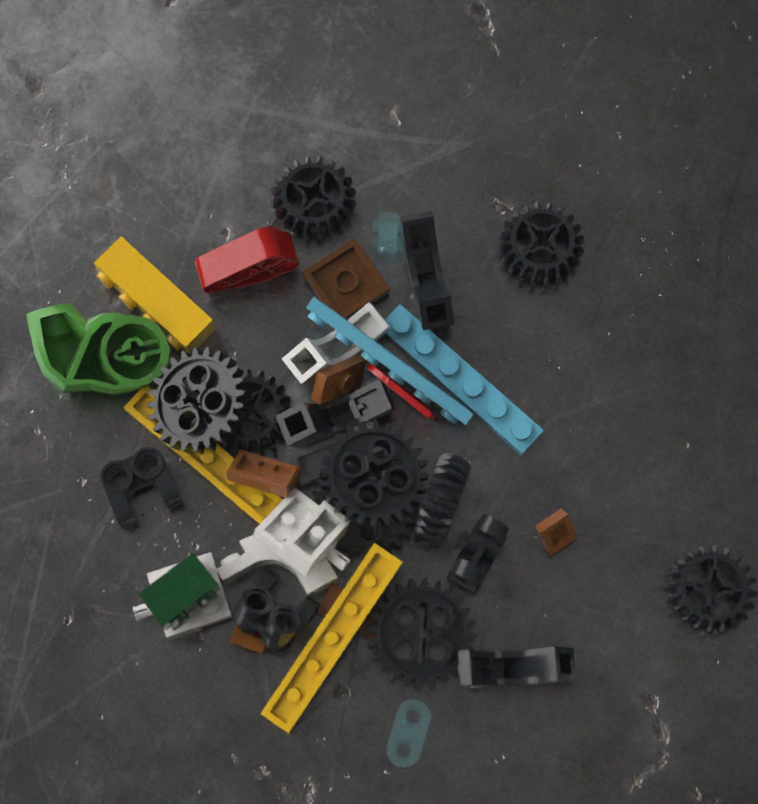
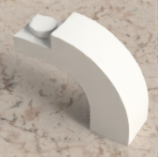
M370 302L348 319L350 323L375 341L391 329L390 325ZM334 330L317 340L305 338L286 354L282 360L302 385L310 386L314 385L318 371L358 354L361 356L364 350L355 343L348 347L334 336L337 333V330Z
M252 536L239 541L245 552L244 554L239 556L238 553H233L220 562L222 566L216 569L226 586L258 567L265 565L281 566L291 571L297 577L306 594L310 597L327 589L331 583L335 584L338 582V578L327 559L317 564L308 576L305 577Z

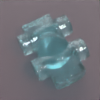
M379 211V219H373L372 232H379L378 237H372V249H377L378 255L397 256V250H403V238L397 237V232H402L401 221L398 220V212Z

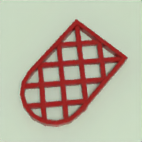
M371 363L367 368L424 416L433 421L438 420L440 416L407 389L390 378L379 367Z

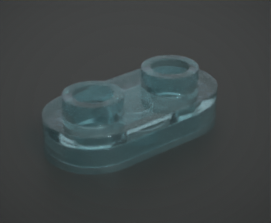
M410 699L403 702L399 706L386 752L390 762L400 768L414 765L422 751L431 715L427 705L420 700ZM410 711H416L420 716L419 721L415 724H411L407 720V714ZM400 744L409 746L410 754L408 756L401 757L398 755L397 747Z

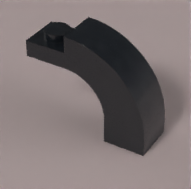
M432 211L401 216L405 262L421 327L423 330L453 325L454 317L451 295L446 286L440 263Z
M378 379L346 396L321 405L302 402L276 415V419L287 446L301 448L317 444L336 436L338 433H344L349 425L355 427L361 421H364V423L374 421L396 410L385 383Z
M552 646L517 651L470 649L458 651V672L461 686H470V688H513L576 682L574 649L572 647Z

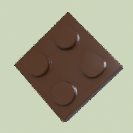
M355 238L302 271V276L318 299L346 320L351 318L368 302L373 304L391 291L390 286Z

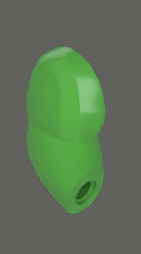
M73 303L58 304L35 310L25 315L34 355L42 375L62 393L95 391L108 395L130 393L153 382L154 378H159L162 375L160 368L162 366L167 367L170 349L167 337L156 323L146 317L103 312L86 319Z

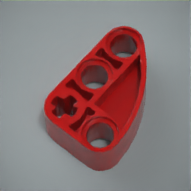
M271 226L256 229L195 259L202 290L205 293L228 291L264 282L293 271L300 264L291 235Z

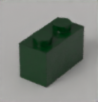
M193 552L138 595L161 626L167 631L171 627L173 630H176L183 626L191 618L188 614L198 606L204 609L218 598L216 593L221 588Z

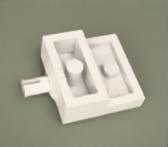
M296 488L292 490L288 498H284L255 529L252 536L305 577L308 576L317 564L326 559L341 571L347 567L351 560L335 549L337 542L345 534L351 520L345 522V516L340 512L335 514L333 512L335 508L326 501L318 505Z
M211 552L198 556V559L221 588L216 593L218 598L206 608L201 609L198 606L188 615L191 618L180 628L173 630L171 627L167 631L164 629L168 640L199 631L202 627L232 617ZM177 564L147 573L149 583L152 584ZM145 604L133 607L137 621L153 615Z

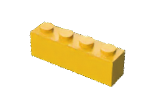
M122 236L94 262L98 270L96 275L98 280L109 290L112 287L117 289L121 293L119 296L120 300L129 309L133 310L136 307L144 314L142 317H146L156 323L166 335L168 345L176 352L182 349L191 354L193 348L198 347L215 330L213 319Z

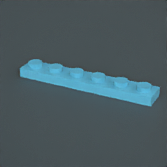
M315 296L306 306L311 311L308 315L311 320L322 328L329 324L336 329L337 333L334 336L348 347L355 343L364 350L361 356L377 367L381 362L390 369L387 374L390 378L402 386L406 382L416 388V391L413 393L416 397L427 405L434 401L443 409L440 414L453 424L460 420L466 425L473 416L469 409Z
M401 304L385 319L391 329L384 336L520 456L543 434L544 430L433 332L429 329L423 330L420 321Z

